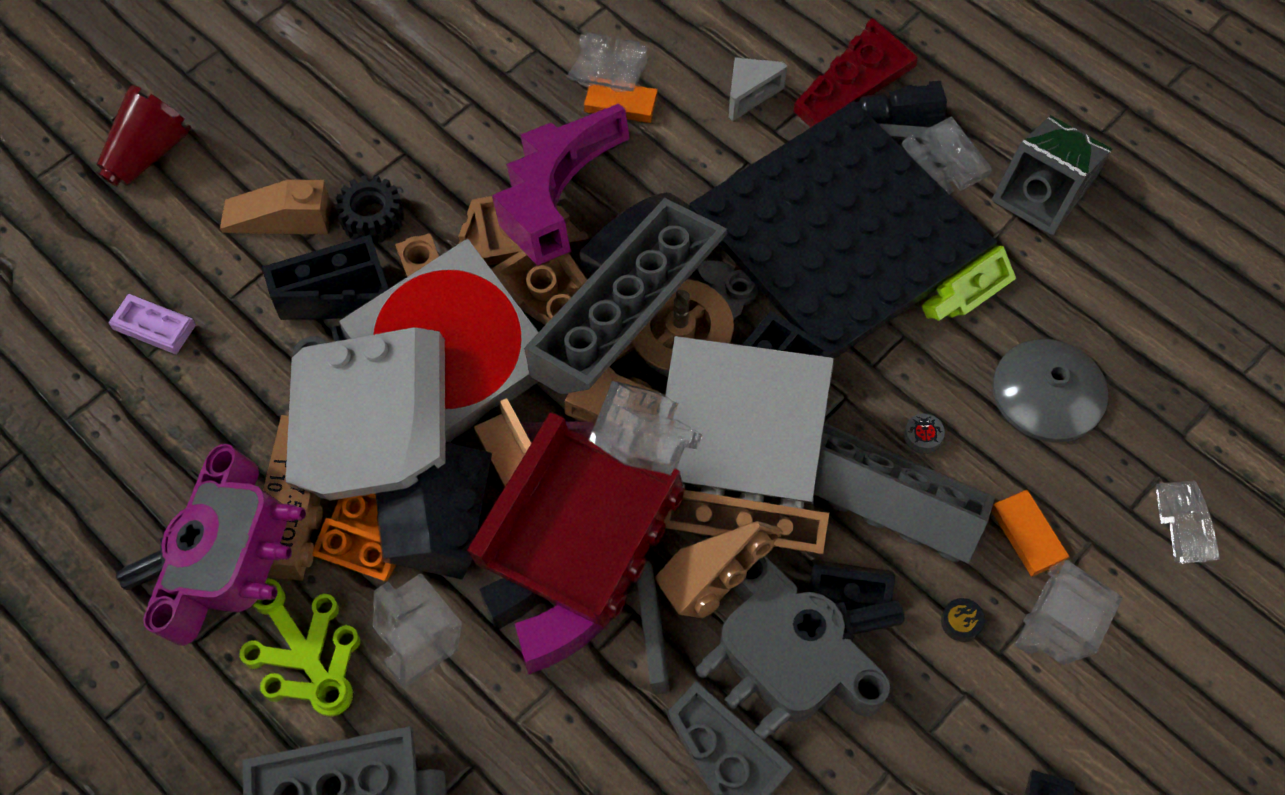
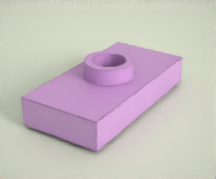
M131 294L127 295L109 321V325L113 330L176 355L196 326L194 320L190 317Z

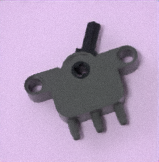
M766 556L759 558L751 569L757 571L760 576L756 579L745 578L739 585L733 587L735 593L744 603L724 622L720 644L702 659V663L696 667V673L701 678H705L710 672H714L726 661L743 679L725 698L726 705L734 709L755 692L772 710L754 730V733L762 740L775 733L786 721L800 722L808 719L834 694L858 715L866 717L878 713L889 695V680L852 641L855 634L903 624L905 621L904 610L899 601L895 600L847 611L844 602L835 604L824 595L812 592L796 594L797 587ZM801 627H807L810 633L815 632L814 637H809L806 631H800ZM869 685L873 687L877 692L878 698L874 700L865 699L860 695L858 686Z

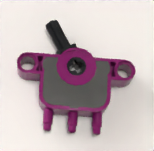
M220 444L209 452L187 507L170 521L163 538H160L161 550L123 567L116 573V579L124 590L133 589L159 577L145 611L144 626L148 631L178 646H185L198 636L208 609L241 612L250 608L257 600H273L277 597V588L266 584L273 560H287L291 557V548L280 544L287 521H301L306 516V511L303 507L282 504L273 496L255 486L259 474L257 464L231 445Z

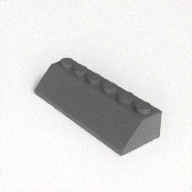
M664 198L525 346L524 350L530 377L559 394L589 390L727 235V228Z
M824 423L814 495L827 500L826 503L836 510L843 512L849 510L863 516V520L874 527H887L899 532L900 536L909 543L928 545L936 549L938 554L953 562L961 560L969 563L988 523L995 500L994 496Z

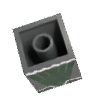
M1050 115L1020 143L991 201L1053 236L1097 178L1112 148Z

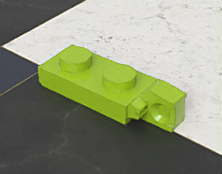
M995 246L944 281L937 288L938 295L932 296L921 305L926 318L940 321L946 316L951 318L957 315L964 316L1014 281L1016 277L1004 246Z

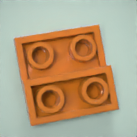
M376 494L338 499L331 519L325 518L312 556L387 582L396 565L382 561Z

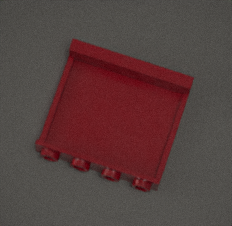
M550 412L467 551L475 564L605 628L610 618L616 619L622 611L626 601V596L623 594L631 581L636 582L640 578L646 564L644 556L650 545L656 546L661 540L666 527L664 520L670 509L675 511L683 499L685 488H683L680 471L674 468L671 475H668L568 429L563 417Z

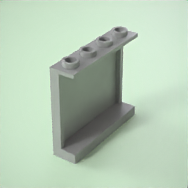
M675 336L654 468L668 475H671L674 468L679 470L683 488L686 485L701 487V493L724 496L725 491L741 493L740 499L763 503L764 497L780 499V505L801 509H804V503L813 504L834 359Z

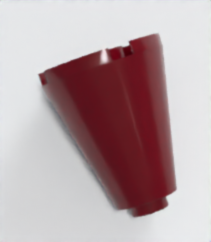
M131 85L126 91L96 164L102 169L99 175L116 187L120 182L124 185H129L182 140L192 128L190 125H181L184 118L156 96L150 94L146 99L138 93L142 88Z

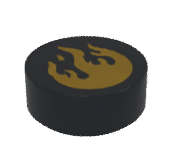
M958 598L951 601L941 616V625L944 632L950 638L959 642H968L975 639L985 624V615L982 608L976 602L967 598Z

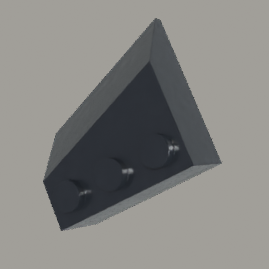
M445 442L444 465L439 468L433 465L417 476L418 481L408 488L375 493L382 561L463 580L472 562V557L467 550L477 535L492 453Z

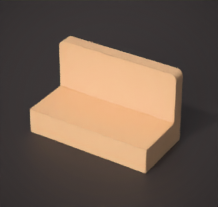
M507 398L500 401L501 415L474 426L475 434L484 451L492 453L491 464L504 488L531 445V441Z

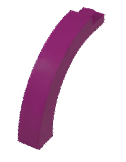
M612 439L598 442L616 450ZM633 581L629 583L623 594L626 598L633 586ZM559 605L540 615L515 623L528 675L568 658L588 644L604 629Z

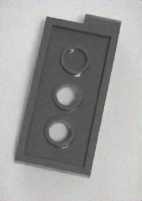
M411 726L242 760L243 795H281L284 789L291 785L297 786L299 795H322L324 783L332 777H339L341 780V789L338 795H447L445 772L441 770L416 771L414 736Z

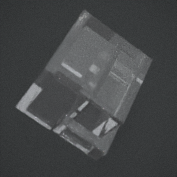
M612 380L589 441L625 465L671 474L674 468L677 469L685 447L697 450L702 434L683 422L673 419L678 407V403L659 392Z
M1066 559L1050 567L1047 574L1051 578L1047 580L1032 612L1026 614L1023 620L1026 624L1015 644L1016 647L1028 655L1041 650L1062 665L1097 653L1123 598Z
M421 573L396 590L389 582L374 590L373 628L393 651L394 654L385 659L384 664L403 688L412 684L458 651L462 622Z

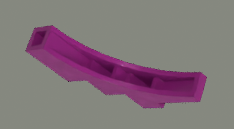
M619 103L558 128L554 124L548 123L520 134L525 157L506 164L511 188L493 194L492 198L499 226L537 266L571 251L565 219L556 209L565 186L589 161L606 150L630 139L626 111Z

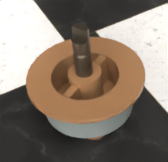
M687 279L633 339L631 344L652 370L668 377L675 336L730 344L734 329L732 312L725 299L713 288L701 282Z

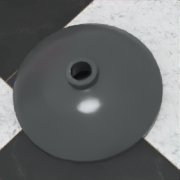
M1036 339L1021 343L1003 356L994 373L993 395L1001 414L1017 430L1037 440L1068 442L1083 437L1097 426L1107 408L1108 387L1098 365L1082 350L1062 341ZM1052 375H1057L1062 380H1056L1052 377Z

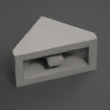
M735 58L728 117L734 121L783 90L787 65L777 61Z

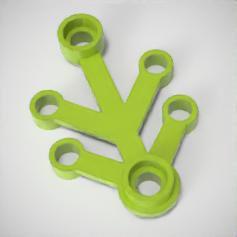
M267 578L266 584L277 588V597L269 605H264L263 600H257L253 607L261 614H269L291 650L266 647L258 641H248L240 649L239 656L241 661L250 669H258L265 664L305 670L313 682L288 681L280 674H268L260 683L261 693L267 700L278 702L285 697L311 701L315 711L323 716L333 717L343 713L350 706L353 699L352 686L345 676L351 653L360 645V637L356 629L352 626L344 625L334 632L333 642L336 648L327 673L320 662V657L329 622L339 612V606L335 598L330 594H321L313 600L312 611L314 614L306 640L283 606L285 602L284 590L276 580ZM323 603H332V608L327 613L319 612V607ZM343 635H354L350 644H340V639ZM259 649L260 655L257 659L247 660V655L251 650ZM281 682V688L278 692L268 693V687L271 683ZM329 691H339V697L336 701H325Z

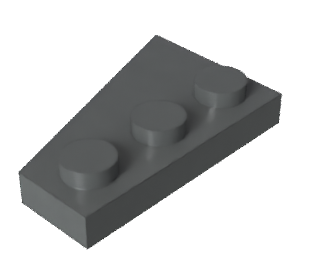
M697 681L667 712V717L712 795H772L793 771L794 767Z

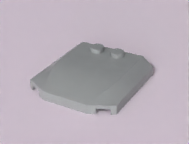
M416 327L307 346L303 347L292 357L286 483L292 488L315 493L318 497L327 500H336L405 489L418 481L417 476L433 465L439 468L445 464V339L439 331Z

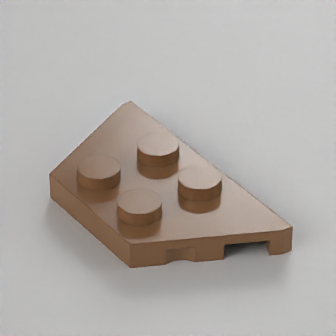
M492 196L472 199L467 212L468 219L462 225L459 233V243L468 238L487 265L502 263L520 252L522 249L499 226ZM556 206L558 212L565 219L570 249L583 248L589 242L587 233L584 230L580 232L570 221L568 213L562 207Z

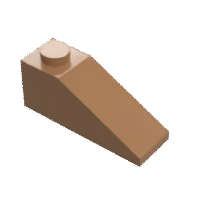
M288 179L225 199L220 225L221 233L328 234L332 203L324 180Z

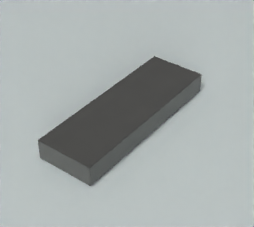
M647 561L640 578L637 580L650 684L654 695L669 693L670 683L656 580L654 579L655 574L652 564Z

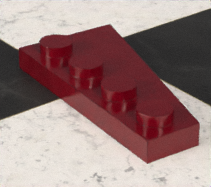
M872 17L866 24L864 31L860 35H856L849 42L848 48L841 56H837L830 63V67L824 75H819L794 104L793 112L811 128L853 101L858 102L862 96L874 95L916 67L918 57Z

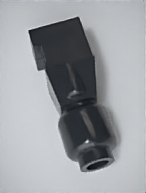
M941 80L930 81L928 85L922 86L911 84L889 92V99L884 94L862 96L856 102L878 124H887L890 119L891 125L932 128L944 127L947 98Z

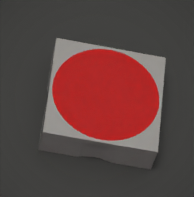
M468 238L339 321L347 339L414 327L439 331L445 339V442L450 443L475 426L486 413L500 405L501 400L505 398L508 401L513 400L539 382L529 375L524 350L525 346L539 332Z

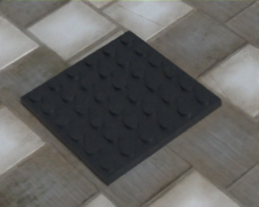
M855 101L689 203V210L727 228V235L721 240L719 246L788 322L834 351L833 359L935 291L944 281L987 253L997 244V241Z

